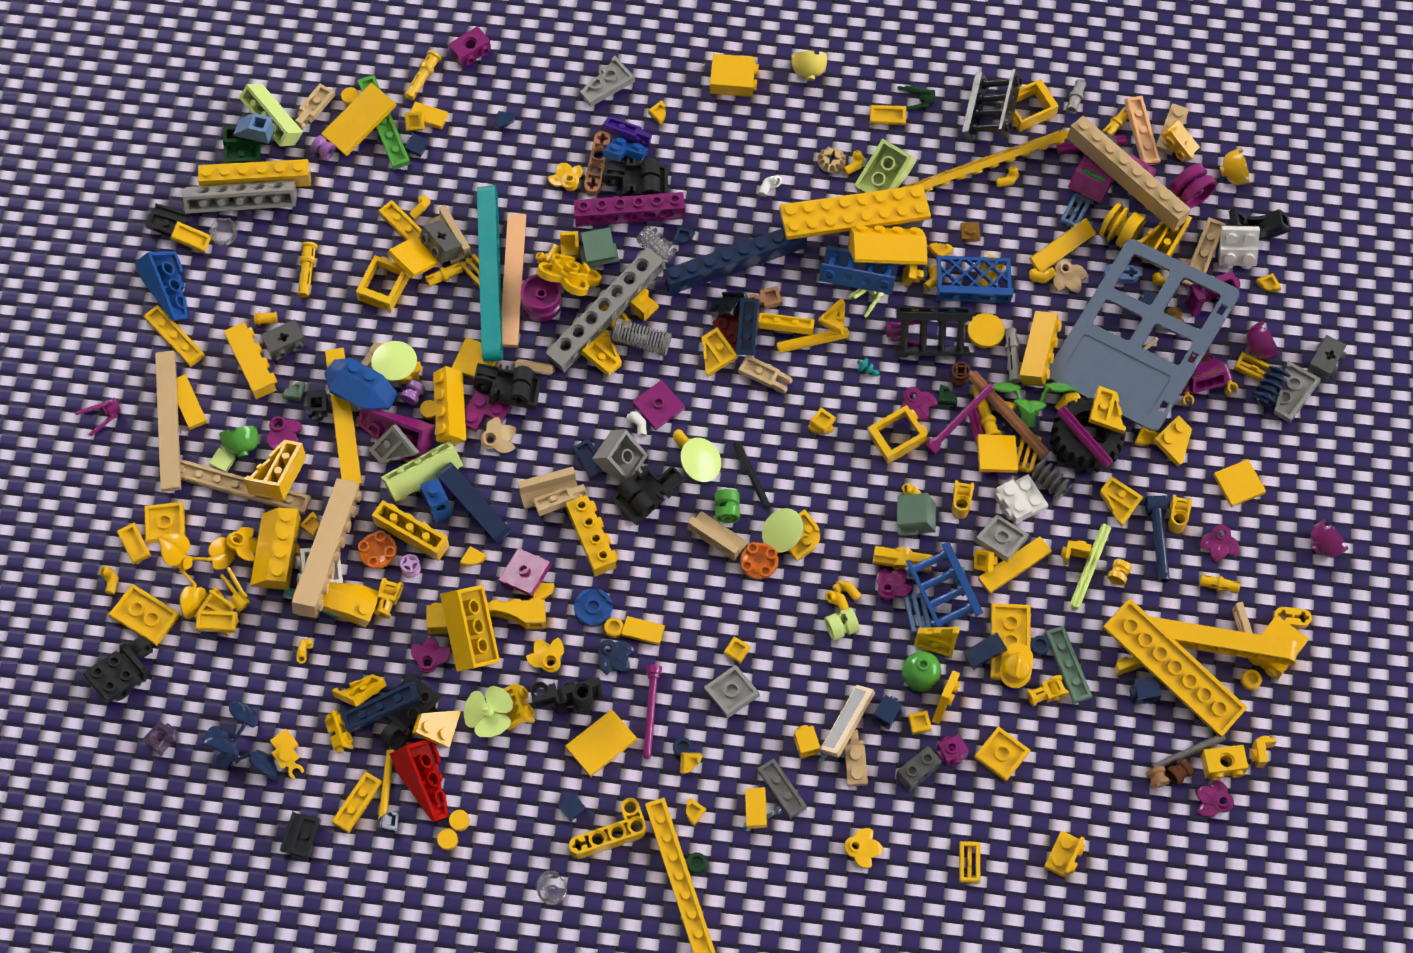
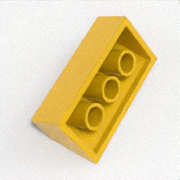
M863 225L850 228L848 249L854 262L927 265L926 236L920 228L903 229L901 227L885 228L883 226L871 228Z
M276 508L262 513L250 587L290 589L301 521L298 509Z
M478 585L440 594L457 672L500 662L484 586Z

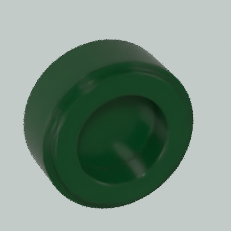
M698 852L689 855L687 858L688 870L693 874H701L705 871L707 867L706 857Z

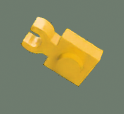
M289 741L271 752L281 769L288 767L290 778H295L292 773L295 768L299 769L301 773L304 772L303 767L295 763L299 757Z

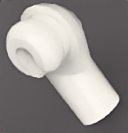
M778 175L765 178L758 194L761 197H766L770 189L780 186L782 178Z
M635 411L627 414V421L637 425V436L646 437V420Z

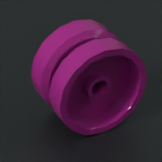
M1196 163L1181 172L1171 183L1169 189L1176 197H1181L1180 200L1192 209L1204 202L1214 192L1218 183L1211 175H1207V170L1201 163Z
M537 274L528 277L521 286V307L523 313L528 318L539 322L552 320L556 317L562 305L560 283L546 281Z

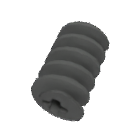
M1044 458L1031 471L1033 473L1032 478H1038L1037 483L1039 485L1043 484V488L1045 490L1049 489L1048 493L1050 495L1055 494L1054 498L1059 500L1071 489L1073 484L1068 486L1067 484L1070 479L1067 478L1063 481L1064 474L1061 473L1057 476L1058 468L1051 470L1053 464L1045 465L1047 458Z

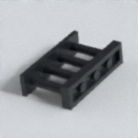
M1012 69L1009 79L988 80L983 72H976L962 133L968 142H974L978 132L1000 131L1004 139L1009 138V133L1012 131V120L1017 98L1022 86V77L1016 69ZM1008 86L1007 93L986 95L989 87ZM1005 101L1003 108L983 110V105L986 102ZM1001 116L1000 123L979 125L982 117Z
M896 306V320L901 321L900 345H894L895 355L899 357H908L909 355L954 356L955 358L970 356L969 346H964L965 323L972 321L973 316L970 307ZM911 320H918L920 322L919 345H908V330ZM929 321L939 322L938 346L927 345V326ZM948 321L958 322L956 346H945L946 324Z

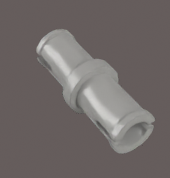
M1077 79L1073 91L1069 94L1066 111L1070 114L1077 113L1079 103L1083 100V92L1086 87L1084 80Z

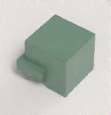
M610 227L580 234L582 249L579 252L582 265L585 262L589 267L619 262L616 243L613 244Z
M928 493L897 496L898 535L909 536L919 535V532L921 534L936 532V503Z

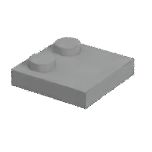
M996 515L976 537L975 543L988 551L994 552V555L1008 562L1027 541L1029 534Z
M736 665L704 686L705 692L727 718L760 696L759 691Z

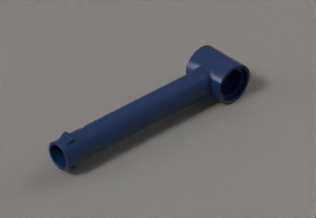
M1166 495L1146 496L1145 511L1146 513H1151L1158 582L1166 583L1170 581L1163 513L1167 512Z

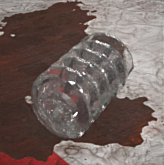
M647 226L639 233L636 240L644 249L650 248L666 264L673 258L677 249H671L672 244L667 243V239L662 238L661 233L657 234L658 230L656 228L651 230V227Z

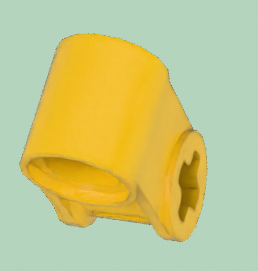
M955 480L952 514L954 517L963 519L968 515L974 483L966 484ZM958 505H962V506H964L965 508H964V509H961V508H959V507H957V506H958Z
M1173 494L1168 528L1171 532L1179 534L1184 531L1189 520L1192 498H1179Z

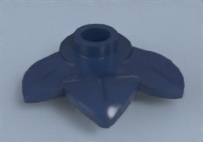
M602 641L598 645V654L600 655L599 667L602 672L608 675L613 668L621 672H628L630 662L627 656L634 652L633 647L625 641ZM605 646H609L611 648V652H606Z

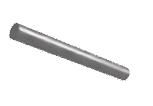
M1216 735L1151 765L1152 769L1159 766L1167 767L1176 763L1180 758H1187L1225 741V735L1222 737Z

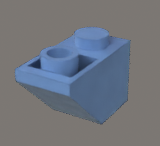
M256 113L240 118L234 131V136L269 144L274 131L272 118Z

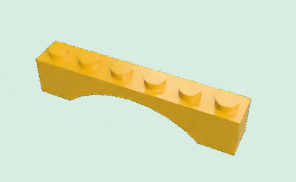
M308 159L198 165L199 186L295 180L296 187L311 186V169Z
M531 598L527 601L512 599L506 602L501 600L487 602L490 617L511 620L527 630L546 629L545 600ZM442 603L426 605L428 634L448 633Z

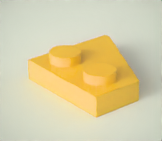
M1099 386L1096 390L1088 422L1123 434L1126 427L1123 426L1121 419L1122 410L1119 406L1118 393Z
M960 627L919 628L914 646L952 657Z

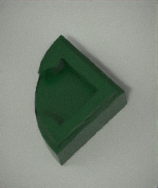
M940 385L938 404L957 406L956 395L947 386Z

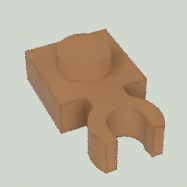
M778 286L762 289L759 291L760 295L751 294L748 296L751 299H760V306L763 305L764 310L782 305Z

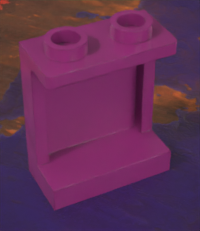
M1233 271L1215 277L1236 287L1238 290L1240 289V281L1238 277H1235ZM1191 284L1185 304L1191 316L1195 317L1200 314L1205 302L1220 298V296L1197 284Z

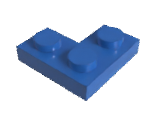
M614 138L604 149L602 157L620 162L624 156L642 161L647 156L649 148H645L639 143L627 142L623 138Z

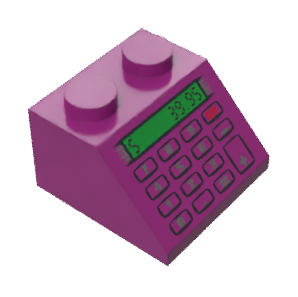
M1085 154L1075 170L1068 188L1101 203L1105 200L1114 179Z

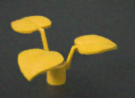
M177 533L161 535L158 537L163 561L167 565L178 568L179 573L183 574L192 584V587H184L180 594L181 612L185 619H191L207 598V593L204 588L197 587L185 570L191 568L192 561H211L214 569H225L232 563L236 551L227 546L225 537H219L214 539L209 546L208 553L210 557H192L185 555L190 550V542L186 536Z

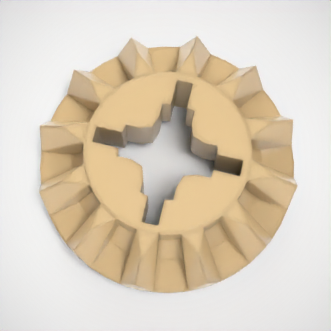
M828 146L818 154L817 162L823 171L836 173L845 166L846 155H844L843 150ZM834 155L835 160H833L831 164H829V158H831V156Z

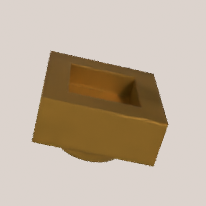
M979 222L960 223L962 242L980 241Z

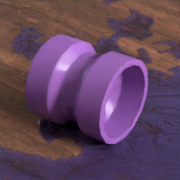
M320 135L313 140L311 150L314 153H319L324 160H329L336 151V145L332 142H327L326 138Z
M408 380L406 390L402 391L400 398L407 404L416 406L419 402V396L425 391V387L418 381Z

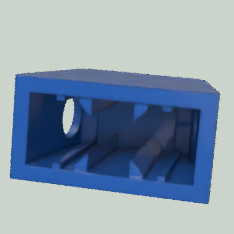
M438 478L420 485V493L435 523L453 516L449 500ZM439 506L444 507V508L441 509V510H437V508H438Z

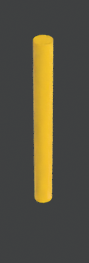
M386 750L378 820L388 811L393 769L390 753L394 752V750Z

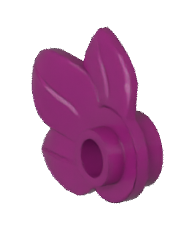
M909 387L903 393L904 402L900 409L907 405L910 410L913 409L918 420L926 422L929 416V407L936 406L937 400L929 392H921L916 387ZM914 393L916 398L911 399L909 394Z
M280 416L272 418L269 423L270 432L267 435L269 446L275 449L284 440L298 442L296 433L303 429L301 423L295 419L286 420ZM277 425H282V427L276 428Z
M1220 524L1215 526L1211 533L1205 534L1200 542V548L1210 549L1211 557L1216 563L1221 561L1227 553L1234 557L1239 553L1238 542L1231 536V531L1226 525ZM1223 531L1225 533V536L1220 537L1218 535V532Z
M885 568L881 569L876 578L879 585V596L883 600H891L895 596L905 597L910 594L912 587L905 584L907 572L897 569L890 573Z
M434 636L429 637L422 646L412 644L411 656L418 662V668L423 673L433 672L437 665L444 664L448 660L451 653L450 647L440 648ZM426 662H431L430 666H424Z
M1214 780L1211 787L1201 786L1195 790L1197 797L1202 802L1197 813L1202 816L1214 817L1219 812H1229L1234 806V800L1228 794L1227 786L1221 781ZM1221 800H1226L1227 803H1226V804H1220V801H1221Z

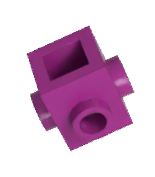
M960 734L952 738L947 736L941 739L935 752L945 767L959 765L963 762V759L967 758L969 753Z

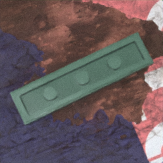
M1064 626L1045 631V636L1050 642V649L1065 686L1069 691L1073 705L1092 699L1093 696Z

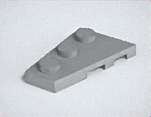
M616 56L611 59L612 62L608 66H604L601 69V73L596 78H593L580 91L581 97L590 107L635 82V77Z
M1288 361L1285 371L1291 377L1284 376L1287 384L1282 383L1281 385L1283 390L1279 392L1280 396L1277 399L1274 414L1291 423L1318 386L1321 378Z

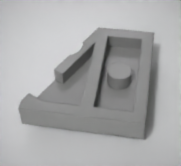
M396 424L392 425L369 449L380 464L419 453L417 448Z

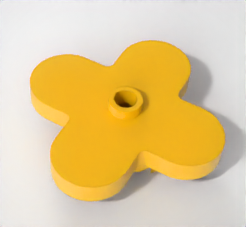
M559 253L553 254L549 263H540L536 271L537 275L542 279L561 283L567 292L577 296H585L589 286H599L602 279L601 274L591 269L585 262L582 265L575 261V257Z

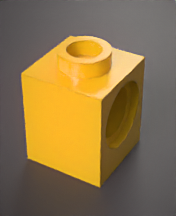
M808 725L798 727L794 731L793 738L800 759L820 754V745L814 726L808 727Z

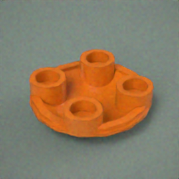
M377 531L367 535L359 542L358 554L365 566L372 569H380L388 566L394 560L397 546L390 535L384 531Z
M749 543L740 557V565L743 572L753 579L761 580L770 577L778 567L777 551L766 543Z

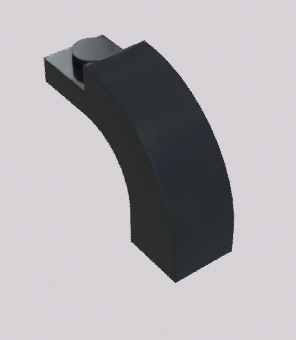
M1237 209L1228 211L1230 226L1259 227V240L1277 237L1291 231L1288 214L1280 209L1262 216H1247Z

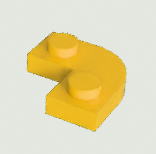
M805 509L798 513L803 521L802 536L799 542L792 549L788 550L796 562L814 551L820 541V529Z

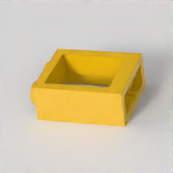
M1042 79L1023 86L1019 90L1017 102L1035 95L1044 108L1043 111L1023 120L1015 109L1012 125L1019 132L1057 116L1059 105ZM1002 101L1001 103L1002 108L1004 107L1005 101Z
M375 255L356 290L357 299L392 313L410 275L397 263L390 261L386 257ZM378 267L399 275L389 296L367 289Z
M907 405L868 427V435L887 464L918 448L927 441V429L923 424L920 425L918 423L917 414L913 409L910 410ZM906 416L918 435L891 450L879 431Z

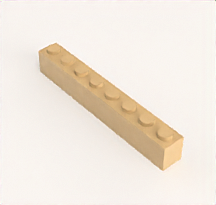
M1082 116L1071 125L1067 139L1172 231H1175L1186 222L1191 209L1086 117Z
M336 479L292 600L294 614L316 618L318 611L323 609V597L329 592V580L334 577L335 563H339L340 549L344 548L346 543V532H350L351 518L355 517L357 511L356 504L357 502L360 503L362 498V491H360L358 482Z

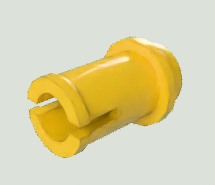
M258 311L254 313L255 325L278 324L277 312L260 313Z

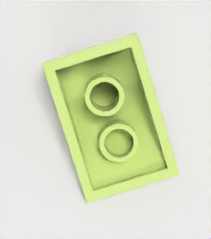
M882 138L854 186L866 193L898 188L910 173L917 159Z

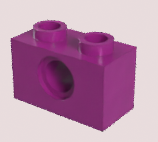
M477 26L449 43V50L451 56L463 68L471 65L479 57L487 55L491 51V45L488 37Z

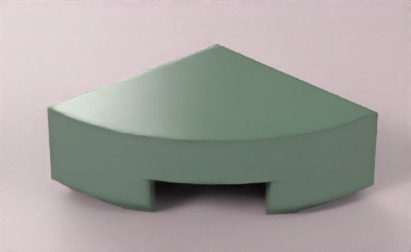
M297 382L286 388L282 394L283 399L302 401L306 386L305 382Z

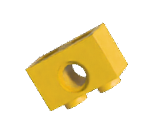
M1244 745L1205 749L1200 755L1205 779L1220 780L1224 776L1230 775L1232 778L1243 776L1249 768ZM1220 761L1228 762L1229 767H1224Z

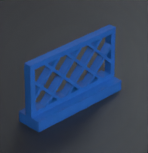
M937 255L936 297L938 301L1011 302L1013 288L1010 258ZM941 261L949 262L952 267L946 271L941 266ZM966 262L971 267L965 272L959 264ZM985 263L989 268L983 272L977 265ZM997 264H1006V270L1001 273L995 266ZM953 269H957L962 274L958 279H955L950 274ZM973 269L980 275L976 280L968 275ZM991 270L998 275L994 281L986 275ZM947 276L953 283L951 285H942V279ZM965 277L971 284L963 286L959 281ZM984 278L989 285L982 287L977 282ZM1000 279L1004 280L1007 283V288H1000L996 282Z

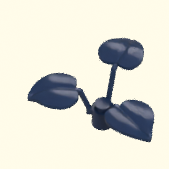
M239 701L231 702L229 705L230 714L237 721L242 722V726L233 740L229 738L228 733L224 729L212 726L205 733L202 745L220 751L215 760L224 769H227L233 762L237 764L240 760L250 757L249 762L255 769L276 781L278 779L277 766L273 758L267 753L256 750L254 754L249 752L238 757L239 750L235 747V742L246 727V724L252 728L258 724V716L250 706Z

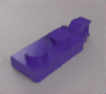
M609 116L602 124L601 130L611 135L622 137L628 141H635V143L647 147L651 143L652 134L642 131L640 126Z

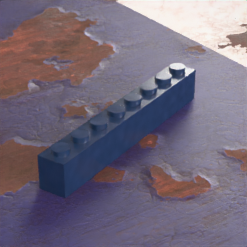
M784 228L663 269V281L669 295H673L805 249L807 237L786 240Z

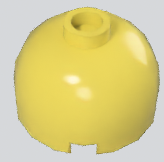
M814 51L796 52L795 56L791 55L793 70L798 76L804 77L806 81L815 80V77L820 76L827 67V54L819 51V55H816Z

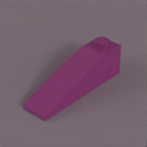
M360 409L358 425L372 437L380 439L392 425L396 424L417 448L418 454L402 458V461L410 462L427 453L433 444L435 425L380 410Z

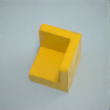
M578 231L560 232L561 254L580 258Z
M646 288L630 302L631 311L644 322L659 308V305L649 297V291Z

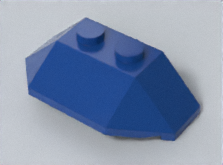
M352 358L335 359L324 372L330 393L361 410H389L399 397L397 391L384 375Z

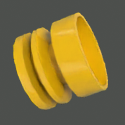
M1118 202L1103 220L1099 236L1104 238L1108 234L1107 241L1109 242L1117 236L1116 246L1122 249L1126 241L1130 239L1136 240L1143 228L1146 217L1137 212L1127 217L1129 208L1125 207L1122 210L1123 204Z

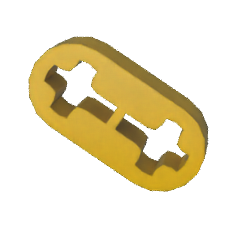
M1280 607L1273 614L1274 619L1276 615L1279 616L1283 613L1284 617H1286L1284 621L1298 629L1308 627L1312 621L1311 613L1300 608ZM1300 615H1303V618L1306 619L1304 623L1299 619Z

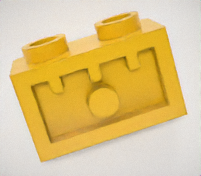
M1175 120L1161 134L1165 139V143L1173 149L1177 158L1182 162L1192 160L1194 158L1193 154L1199 149L1198 144L1179 120Z
M516 683L503 688L510 694L513 701V709L509 713H501L511 719V725L507 730H511L526 722L534 723V710L529 704L527 689Z
M1061 830L1044 868L1064 878H1067L1069 873L1073 874L1078 864L1074 861L1077 855L1082 856L1086 847L1083 844L1085 838L1081 836L1078 839Z

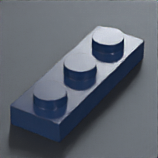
M740 298L737 355L756 356L760 299Z

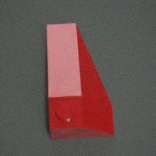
M426 739L405 745L390 753L396 772L430 820L435 822L449 817L446 795L441 787L443 775L439 774L438 764L441 761L435 743Z

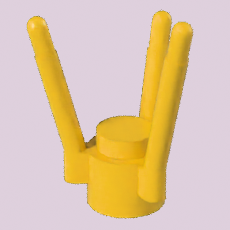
M227 567V571L238 592L226 577L221 574V579L233 593L230 597L231 602L213 590H209V593L226 604L231 610L236 609L240 612L250 604V601L247 599L248 595L243 591L231 568Z

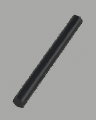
M735 442L733 445L763 508H770L771 504L741 442Z

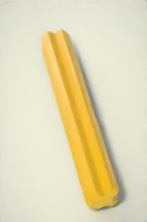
M844 327L843 335L830 330L777 343V350L779 353L845 339L849 337V330L847 327Z

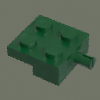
M223 126L224 164L261 162L262 142L234 136L236 126Z

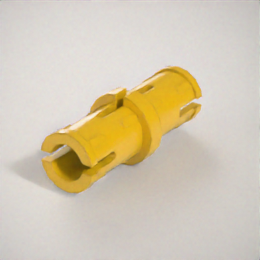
M1123 107L1116 116L1110 119V123L1102 130L1105 135L1110 133L1112 136L1123 127V124L1128 119L1126 107Z
M457 262L446 268H439V271L425 276L428 286L431 287L442 281H449V278L463 273V269L460 263Z
M1201 574L1199 586L1216 589L1218 592L1222 590L1238 594L1241 582L1223 579L1222 576L1212 577Z

